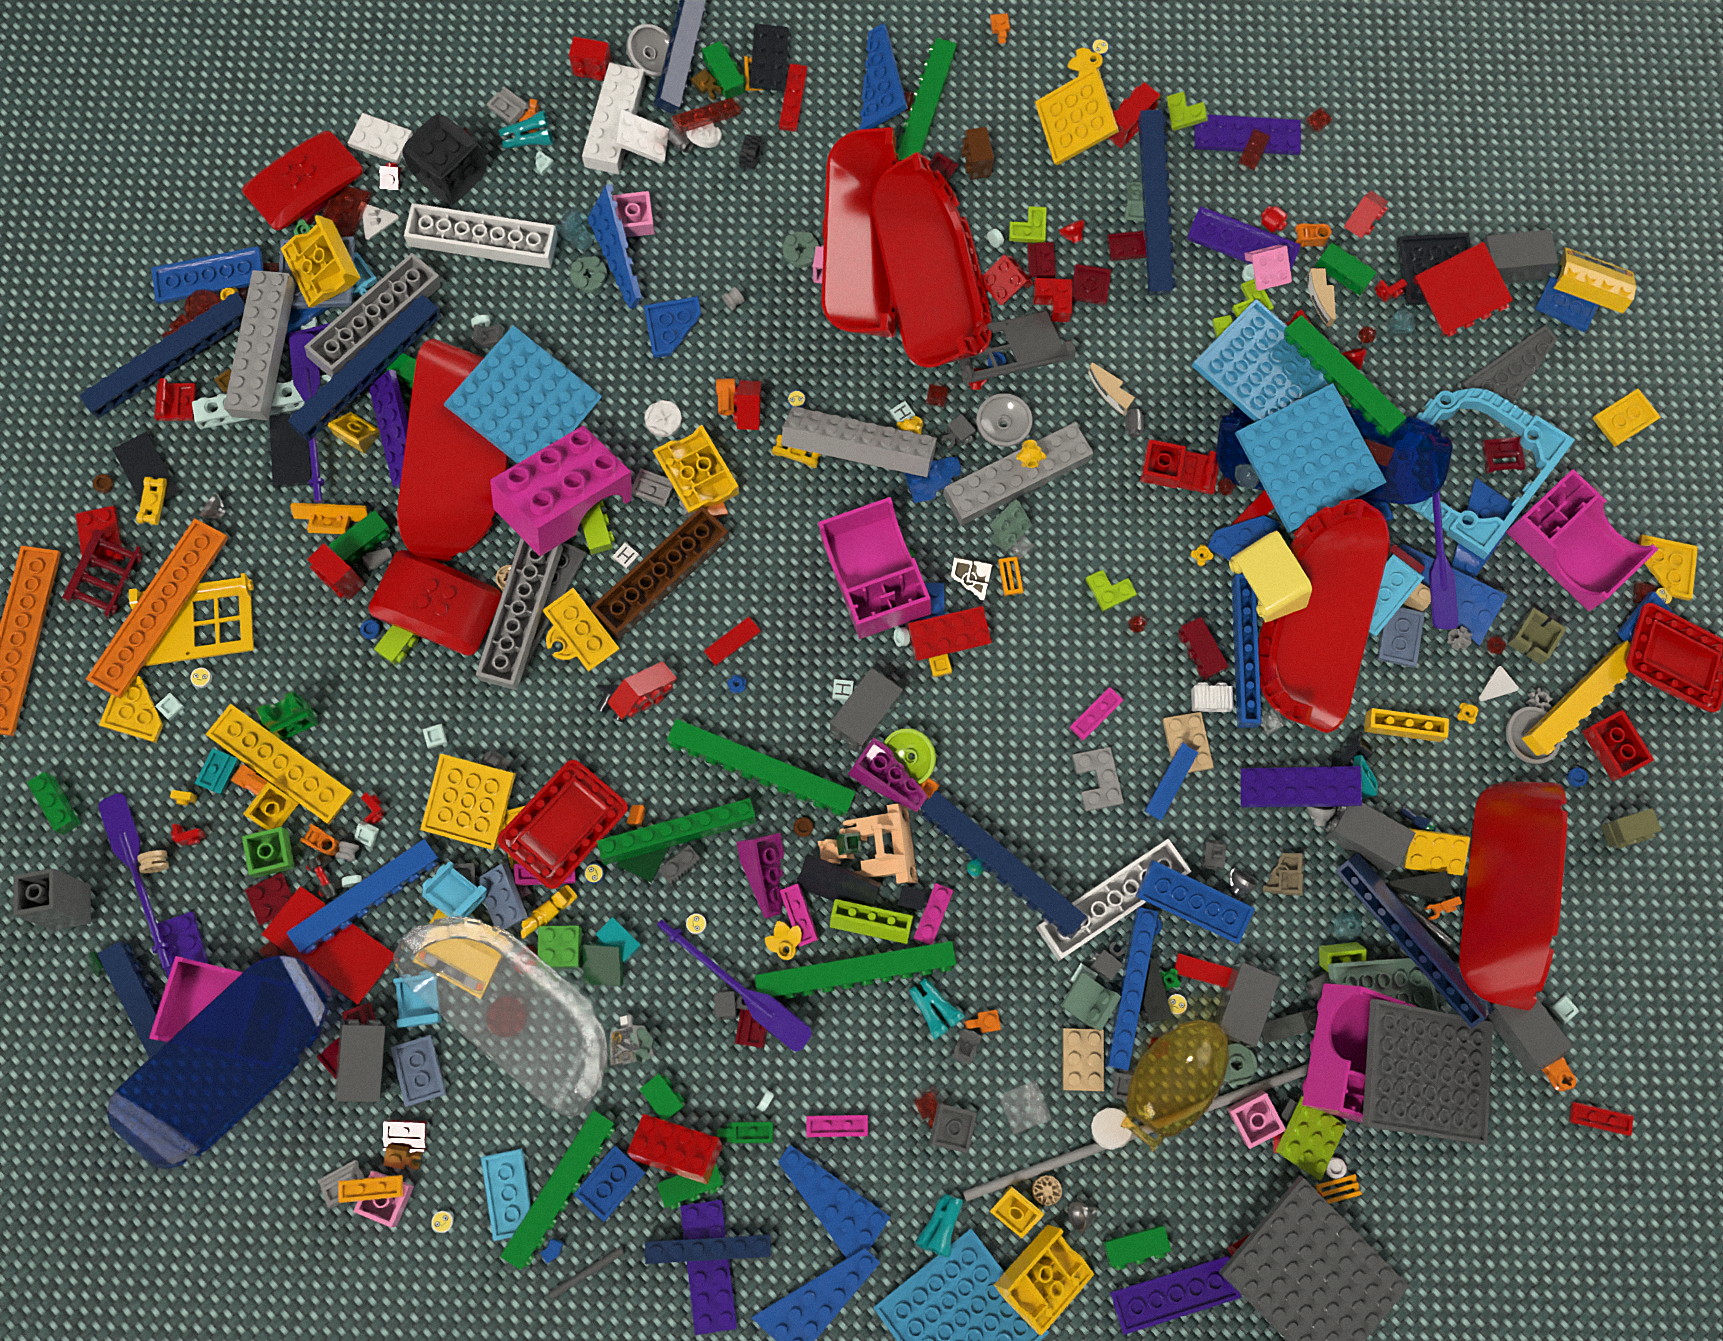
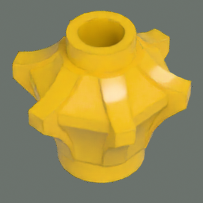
M912 416L910 419L905 418L904 422L896 424L899 430L911 431L916 434H921L924 425L921 418L917 416Z
M1034 440L1024 441L1020 453L1016 455V460L1022 462L1021 466H1027L1028 468L1038 467L1039 462L1046 459V454L1041 451V447L1037 446V442Z

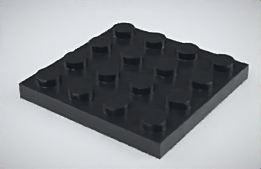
M1469 233L1401 236L1396 239L1401 276L1407 283L1404 289L1406 306L1428 305L1419 286L1415 285L1413 278L1472 248Z

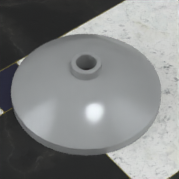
M642 24L635 27L629 34L626 44L627 53L633 65L637 69L644 70V74L648 76L660 77L670 36L663 29L655 25Z
M1003 393L993 395L981 404L976 422L980 434L986 441L996 446L1010 447L1019 444L1028 436L1032 427V414L1028 405L1022 399L1015 395ZM1005 423L1006 427H1002L1000 424Z
M1525 707L1517 710L1509 718L1506 726V738L1511 750L1518 758L1531 764H1541L1551 760L1557 754L1561 742H1557L1554 745L1555 749L1551 753L1536 756L1521 739L1548 713L1538 707Z

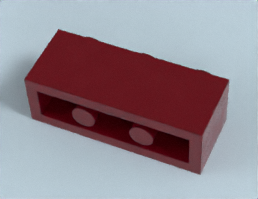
M1202 617L1180 627L1178 638L1182 644L1186 645L1188 649L1187 654L1197 665L1196 670L1200 677H1203L1206 681L1226 671L1229 666Z

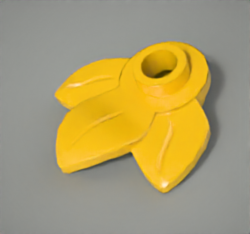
M1080 48L1076 50L1077 56L1069 61L1068 68L1079 71L1080 76L1094 67L1099 69L1103 59L1097 52L1092 53L1088 48Z
M777 921L774 927V936L765 937L767 948L772 952H776L783 960L792 959L796 954V946L802 939L801 929L798 925L790 929L786 923ZM786 946L790 949L789 953L785 952Z

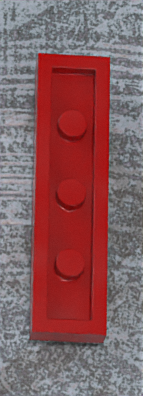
M790 64L779 130L797 132L807 66Z

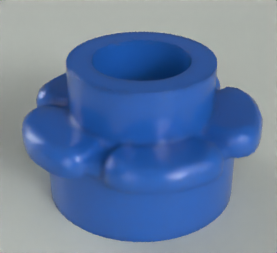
M734 675L728 680L727 685L732 693H741L746 688V680L744 677H740V675Z

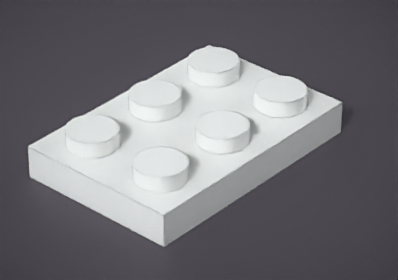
M621 109L618 112L613 145L658 163H663L665 161L669 129Z
M362 113L348 141V145L357 150L399 164L403 155V146L413 133L409 129Z

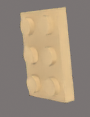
M1201 712L1163 718L1162 721L1171 760L1180 743H1184L1199 752L1188 773L1213 769Z
M1063 1028L1062 1090L1104 1091V1030Z

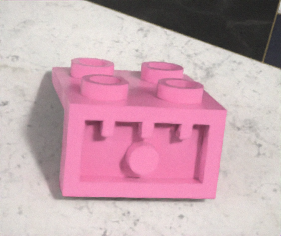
M1275 245L1245 253V259L1253 264L1256 290H1263L1292 282L1287 246Z

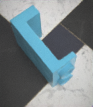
M449 861L437 870L436 875L432 879L428 878L424 882L422 896L459 925L486 899L487 889L482 885L476 887L453 868L454 863Z
M431 970L419 971V975L411 976V973L399 974V978L393 979V983L396 984L399 1012L397 1028L403 1029L442 1023L437 974L431 973Z

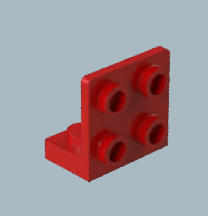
M1006 254L982 276L985 288L1000 306H1003L1021 287L1029 288L1033 284V281L1014 258Z

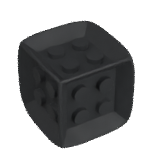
M440 113L428 119L407 140L402 149L404 160L410 172L429 191L450 205L459 201L482 178L487 169L483 152L475 140L451 119Z

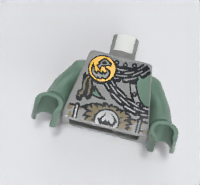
M631 1015L620 1017L621 1029L611 1031L610 1041L602 1060L600 1059L594 1064V1069L598 1073H601V1070L604 1073L609 1072V1064L625 1065L636 1061L642 1063L644 1059L648 1060L654 1057L651 1048L653 1038L644 1026L633 1025Z

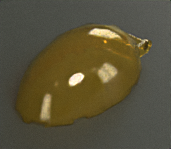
M1200 1019L1181 1023L1172 1031L1162 1035L1140 1059L1129 1082L1126 1100L1129 1113L1120 1126L1123 1129L1127 1128L1148 1144L1153 1152L1157 1150L1165 1137L1175 1136L1193 1126L1210 1108L1223 1085L1229 1063L1228 1038L1218 1024ZM1135 1116L1159 1135L1156 1140L1131 1122L1133 1117Z

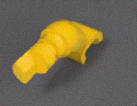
M567 884L551 897L552 901L549 899L535 909L530 917L522 921V938L527 937L538 926L547 925L559 913L560 910L558 908L564 910L577 899L576 893Z

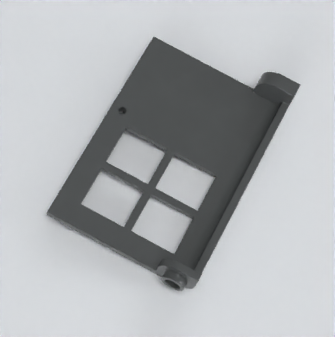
M1047 311L987 324L988 329L992 333L1003 331L1008 341V345L990 348L988 345L984 352L976 355L988 354L993 368L975 372L969 358L958 360L961 368L962 380H966V383H972L1075 359L1076 349L1072 341L1061 343ZM1011 349L1016 362L997 366L992 353Z

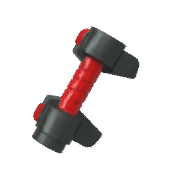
M329 855L324 857L317 856L307 862L306 868L308 871L317 874L321 883L318 893L329 901L338 896L337 891L344 887H342L341 879L329 882L324 873V869L333 861L332 857Z

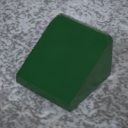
M860 832L843 833L836 836L839 855L862 852Z
M92 951L88 957V964L96 977H100L106 971L97 955L99 952Z

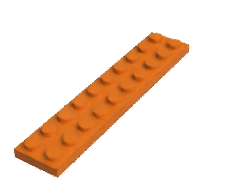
M194 518L87 676V681L120 699L123 697L229 537Z
M28 546L20 547L0 623V735H15L61 552L57 550Z

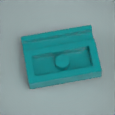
M212 748L195 784L223 795L240 759Z

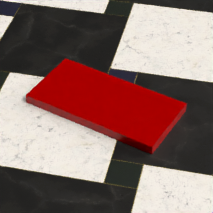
M300 886L261 935L360 1005L397 955L353 923L343 931L340 929L334 933L335 937L328 942L322 941L312 953L301 954L286 932L322 909L326 904Z

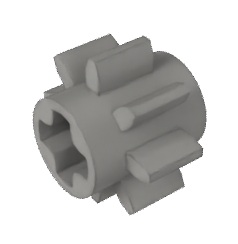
M1463 626L1460 629L1455 628L1448 633L1449 640L1447 643L1452 645V648L1457 651L1459 648L1466 650V647L1472 643V634Z
M1540 688L1535 690V693L1530 692L1528 694L1530 699L1526 704H1529L1530 707H1538L1543 710L1551 708L1548 703L1553 698H1550L1548 691L1541 692Z

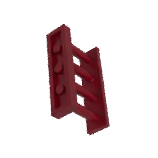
M95 529L62 599L72 604L73 600L79 599L106 610L104 616L109 619L111 615L114 616L119 607L117 602L135 565L140 564L144 554L141 553L142 549L139 546L132 552L106 541L104 532ZM98 548H105L129 558L130 561L127 568L124 569L98 558V555H96ZM90 565H97L121 575L122 578L118 586L89 575L87 571ZM88 582L114 593L110 603L82 593L79 589L81 583Z

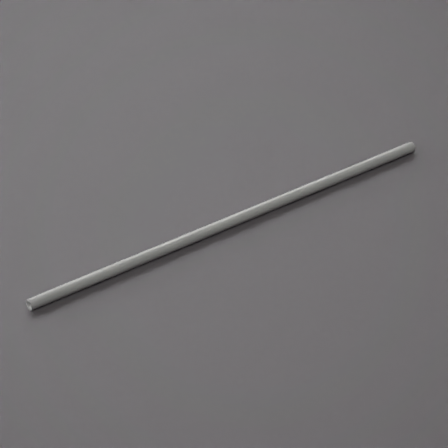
M1309 1063L1133 1128L1129 1141L1247 1098L1261 1090L1266 1091L1306 1076ZM1095 1142L963 1191V1195L967 1202L1107 1149Z

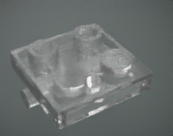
M1037 1081L998 1095L1013 1134L1051 1120Z

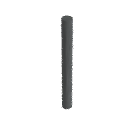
M1395 894L1422 926L1447 946L1452 944L1453 940Z
M620 1246L548 1292L550 1298L553 1300L624 1255L622 1247Z

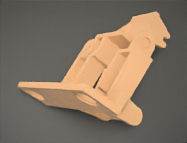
M901 804L887 805V814L843 821V826L845 827L855 825L857 827L840 829V834L860 832L861 842H866L869 836L875 837L877 853L875 859L861 861L862 871H856L855 873L870 879L896 875L897 884L906 882L918 883L907 807ZM891 833L894 854H886L884 852L882 834ZM826 839L818 841L821 859L835 865L840 864V859H854V854H838L836 840Z

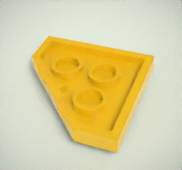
M1642 534L1639 537L1638 545L1649 546L1653 544L1658 548L1644 564L1670 596L1687 601L1691 600L1693 597L1698 546Z
M136 676L121 699L111 694L99 726L157 743L163 723L142 678Z

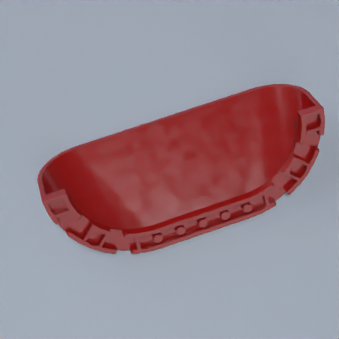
M893 127L856 130L840 138L832 147L828 155L826 168L821 300L827 319L835 327L843 331L885 338L895 336L898 321L896 320V312L874 223L871 202L874 188L880 177L887 169L899 162L898 153H895L896 138Z
M916 152L891 166L883 173L874 188L871 208L905 352L915 364L926 368H933L984 352L991 340L992 332L988 329L987 325L991 323V313L972 234L966 217H961L957 209L960 203L942 174L938 170L933 171L929 167L931 165L930 161L922 154Z
M430 339L420 347L416 359L397 506V522L401 538L411 553L418 557H425L442 563L451 560L452 556L460 552H467L483 538L492 526L493 521L491 519L495 514V510L493 509L490 480L508 470L509 456L444 406L448 398L484 358L437 339Z
M1362 499L1340 501L1339 505L1331 508L1327 506L1306 520L1294 533L1296 538L1289 549L1311 583L1312 592L1306 608L1266 623L1263 621L1258 641L1260 688L1268 703L1287 719L1324 733L1336 730L1343 723L1350 709L1389 553V530L1386 520L1378 509Z
M1520 781L1496 783L1488 787L1479 796L1474 812L1459 955L1460 971L1468 987L1482 999L1494 1004L1530 1011L1537 1002L1536 991L1541 992L1546 982L1554 950L1549 948V945L1552 942V937L1557 936L1560 919L1567 836V811L1562 810V804L1565 805L1567 800L1562 785L1558 783Z

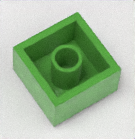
M278 827L242 836L248 874L250 876L258 878L295 869L289 833L285 828Z
M538 926L537 967L540 969L581 968L582 928L580 926Z

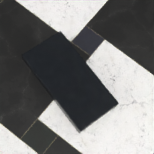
M291 414L269 416L272 486L274 488L309 485V480L312 479L309 442L290 426L288 419Z
M147 431L112 449L140 503L144 490V478L146 476L153 477V479L165 478L167 480L163 504L181 495ZM153 487L152 491L157 492V487Z
M808 853L796 883L800 884L801 889L833 902L837 899L870 907L873 906L881 885L877 881Z

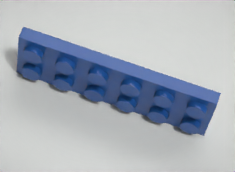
M257 246L151 267L155 302L163 304L218 293L225 288L238 289L249 287L252 270L264 271L261 249Z
M1151 860L1135 895L1146 902L1237 944L1240 943L1255 908L1154 860Z

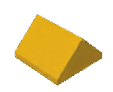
M352 412L328 423V427L336 437L364 454L380 434L377 427Z
M267 782L243 815L264 829L270 830L281 827L299 803Z
M1008 1186L990 1210L994 1216L1021 1238L1044 1215L1041 1210L1012 1186Z

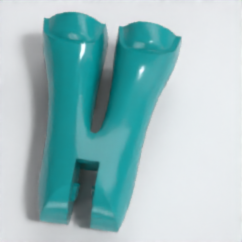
M545 110L537 112L521 122L498 130L500 136L515 135L513 139L510 138L502 141L503 148H516L526 145H554L551 131L548 128L525 135L522 134L532 129L549 126Z
M924 978L919 983L922 985L924 992L928 993L927 995L922 997V993L915 986L909 989V992L926 1019L933 1039L936 1040L945 1034L949 1028L934 1011L931 1003L936 1006L951 1028L963 1020L965 1016L947 1002L933 984Z
M943 1194L938 1199L931 1219L914 1243L926 1251L935 1252L942 1257L949 1258L952 1253V1232L961 1211L963 1200Z

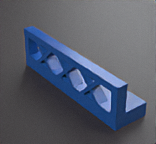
M1180 743L1144 812L1162 821L1199 752L1184 743Z

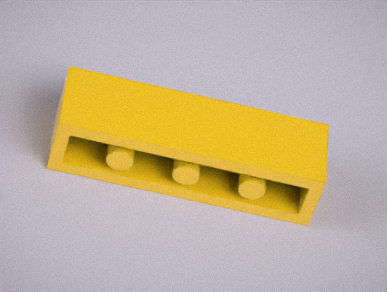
M1371 708L1365 713L1364 732L1442 742L1448 738V718Z

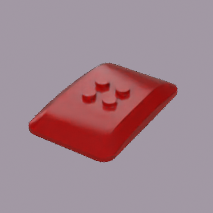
M326 130L303 141L267 165L244 184L242 191L274 230H282L357 179L362 174L363 168L336 136Z
M399 550L393 556L368 608L369 613L377 619L463 655L472 656L481 645L498 609L502 594L497 588L425 557H418L407 550Z
M1654 603L1644 604L1640 610L1626 659L1628 671L1656 688L1710 713L1719 711L1723 701V639Z
M569 760L500 832L497 843L502 850L549 889H557L598 845L597 840L603 839L625 815L628 806L624 799L577 760Z

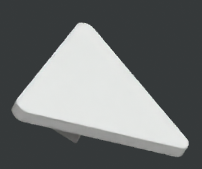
M365 203L361 205L366 240H370L399 219L398 215Z
M1499 666L1490 677L1491 679L1479 696V700L1482 702L1515 692L1519 687L1503 667Z

